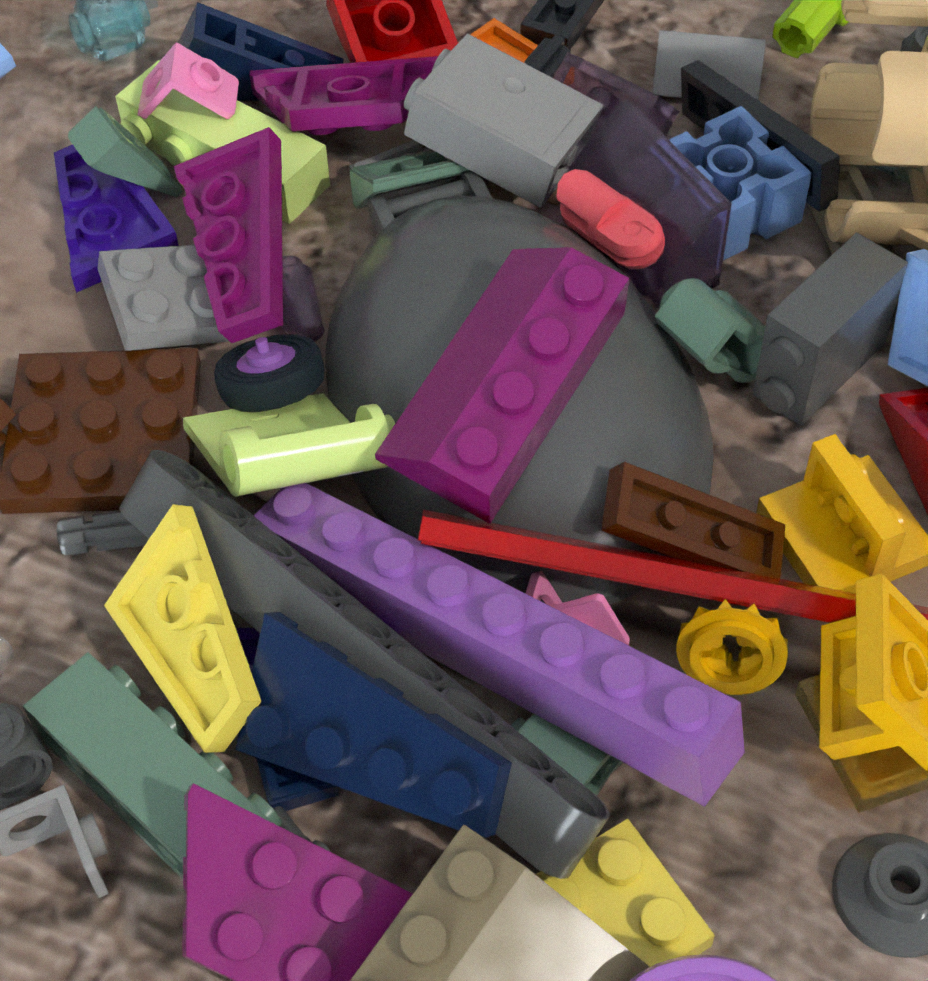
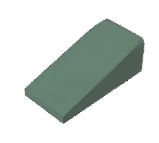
M95 106L69 131L68 139L90 167L102 173L174 197H178L183 193L181 190L182 186L163 161L101 107Z

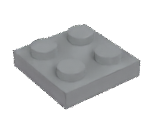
M195 245L99 251L97 269L125 351L229 342L218 332L204 281V276L207 273L205 262L197 254Z

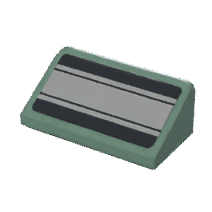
M433 150L353 167L352 170H349L353 205L355 208L360 209L368 207L367 202L369 198L383 195L388 200L461 180L462 173L471 170Z

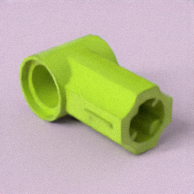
M794 0L774 23L772 38L778 42L782 53L798 59L802 54L812 53L835 24L845 26L848 21L845 20L842 12V0Z

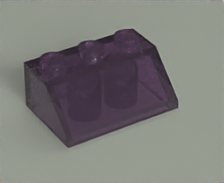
M629 99L618 103L569 166V171L577 169L592 173L620 194L627 196L650 212L662 225L665 247L660 258L654 264L644 269L630 270L621 266L630 276L633 285L640 294L648 296L660 309V302L664 294L673 285L682 280L700 279L711 289L720 284L732 203Z

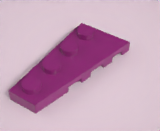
M267 127L174 166L177 180L185 189L186 196L182 199L186 214L193 220L197 236L193 238L196 251L205 262L207 273L204 276V281L217 329L231 343L283 325L281 139L270 127Z

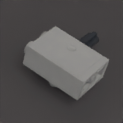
M467 33L451 51L444 49L440 53L432 72L425 80L419 77L410 87L404 101V108L409 111L404 135L480 175L483 181L487 179L542 208L557 189L558 182L564 173L569 172L590 146L604 105L553 79L571 55V50L564 45L565 39L563 37L555 35L552 39L544 38L523 63Z

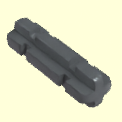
M120 511L93 514V521H85L84 516L62 518L57 522V541L64 555L89 553V546L96 545L97 552L145 546L149 538L127 521Z

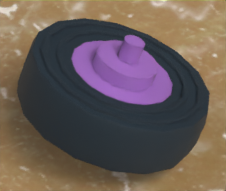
M278 334L246 342L225 353L216 363L214 378L218 393L228 407L239 411L261 412L285 407L301 401L315 392L324 381V363L318 345L311 338L297 334Z

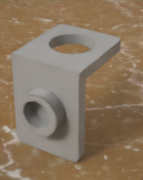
M64 785L0 812V852L2 856H10L70 830L83 867L98 898L109 894L96 862V858L108 853L98 825L92 813L79 818ZM40 815L47 816L43 822L29 830L21 832L10 831L17 823L24 819Z

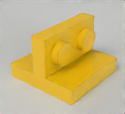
M836 434L812 443L803 481L760 497L758 500L756 513L786 524L783 554L805 584L856 593L857 580L882 573L891 582L928 566V535L871 457L867 455L859 458L855 454H850Z
M882 573L857 580L856 616L821 625L819 748L830 758L837 760L900 746L921 767L928 771V620Z

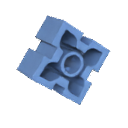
M742 106L705 122L704 136L694 139L686 131L651 147L649 150L645 198L670 224L675 222L686 223L684 239L710 266L748 249L750 234L763 236L765 239H768L802 222L812 172L784 146L771 151L767 147L769 131Z

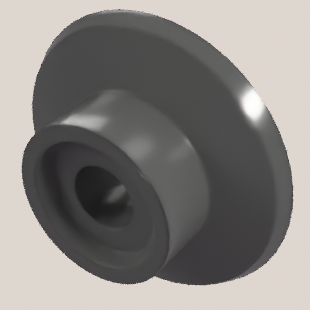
M897 833L876 834L856 842L840 858L832 880L833 899L841 920L857 939L878 952L902 958L928 955V843L912 836ZM899 880L905 882L913 893L905 894L897 891L891 881Z

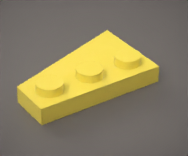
M173 504L104 606L203 752H225L245 725L249 714L262 701L192 506Z

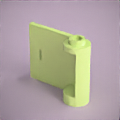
M323 393L309 395L301 401L267 411L248 412L229 409L183 417L184 430L235 497L386 468L387 465L376 460L375 453L395 425L392 416L389 414L384 415L377 404L360 406L356 412L355 422L350 423Z

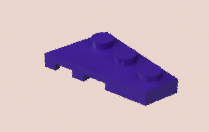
M74 145L53 152L60 200L63 207L64 229L71 261L69 262L71 276L76 293L102 282L97 269L99 251L179 246L176 231L143 186L102 173L90 167Z

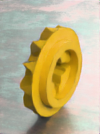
M725 599L718 609L708 610L698 606L692 620L687 623H681L676 653L681 668L688 676L724 694L742 695L760 691L780 677L787 663L788 639L784 638L781 634L778 618H764L760 616L755 603L743 610L732 608ZM726 635L736 637L738 645L742 646L738 661H733L732 653H729L727 646L723 644V638Z

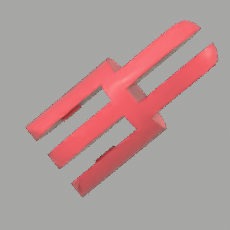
M574 169L564 173L558 182L556 197L557 201L560 202L563 222L568 227L589 241L590 244L615 263L630 270L644 269L654 264L664 252L665 236L662 225L654 215L586 170Z

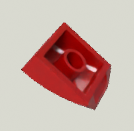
M326 0V7L350 63L439 56L444 49L451 51L458 44L442 0Z

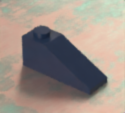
M197 2L178 41L182 46L203 58L212 60L221 69L235 76L239 81L238 101H260L252 92L250 70L344 63V59L199 2Z

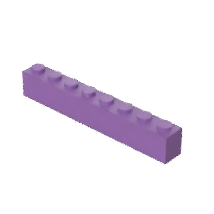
M307 483L281 488L254 515L420 652L704 807L745 753L740 701L430 545L421 544L420 540Z

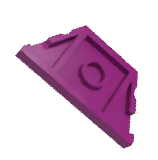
M438 56L250 70L249 74L253 94L291 131L307 130L308 133L313 135H325L333 133L339 128L361 126L368 131H380L390 128L393 124L403 123L407 120L409 111L404 108L406 95L417 78L420 77L425 80L429 76Z
M194 783L188 787L184 795V810H186V856L183 857L185 916L183 917L182 956L232 981H350L413 895V893Z

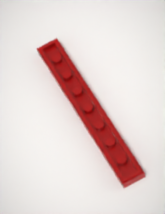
M424 509L422 513L418 540H421V544L720 602L726 599L730 604L746 607L755 603L757 609L828 623L856 616V593L496 523L489 524L481 520ZM913 605L928 620V607Z

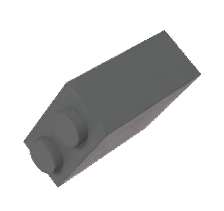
M856 232L767 315L752 395L762 400L770 410L783 414L802 426L886 343L908 262Z

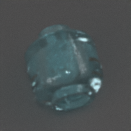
M76 0L74 12L69 14L68 21L72 36L80 51L84 54L90 53L98 60L108 61L141 48L145 41V27L150 26V15L143 0Z

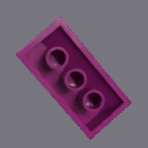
M572 247L513 249L375 453L376 460L491 524L624 316L630 278Z

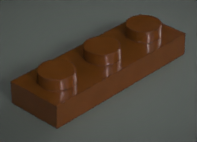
M623 462L609 470L601 531L677 559L781 579L786 524L627 462Z

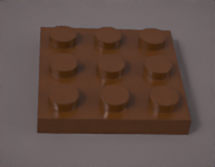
M198 348L19 354L11 409L16 413V416L8 423L0 474V510L2 514L119 510L151 450L168 452L193 466L195 444L184 430L183 417L197 415L201 369Z

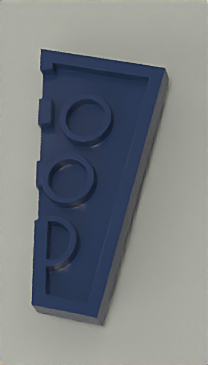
M281 612L264 613L252 669V676L262 702L249 714L245 725L239 731L235 750L456 830H460L463 825H466L483 838L496 834L512 762L438 714L424 712L403 698V691L382 678L374 679L346 661L347 655L325 641L317 642L298 630L299 624Z

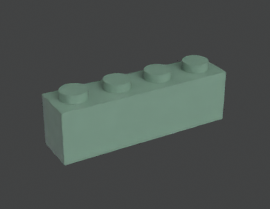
M87 652L23 705L29 721L41 742L182 879L183 857L186 856V810H184V795L191 784L194 783L278 826L282 825L277 813L261 796L252 793L246 798L231 784L233 781L232 774L213 752L204 753L202 751L198 754L184 741L186 733L170 712L162 706H158L153 711L139 699L141 693L135 682L122 668L115 664L107 670Z

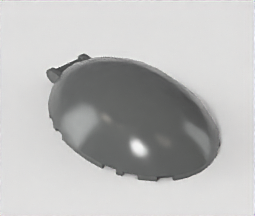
M472 171L462 173L461 180L386 200L383 195L369 198L367 202L368 210L377 235L364 250L342 286L329 322L325 350L329 400L350 423L355 422L357 409L360 406L377 404L384 415H391L396 423L513 249L572 247L623 275L625 274L613 260L567 226L516 204L493 199L482 177ZM630 280L624 316L491 523L671 557L601 531L609 470L623 462L630 463L709 495L711 490L714 459L713 440L708 411L692 369L676 340L657 324L655 320L656 312ZM388 466L386 468L352 474L359 491L380 521L386 520L392 527L418 539L423 509L483 521ZM432 546L523 593H526L531 574L543 571L562 603L593 594H602L610 605L647 588Z

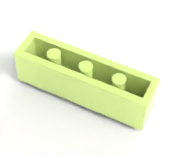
M159 60L115 96L121 119L120 124L151 151L166 158L174 166L270 127L281 139L282 221L287 224L294 221L330 186L326 145L299 131H291L285 124L238 100L236 101L235 114L230 119H226L177 90L172 89L147 119L140 117L138 109L143 82L160 62Z

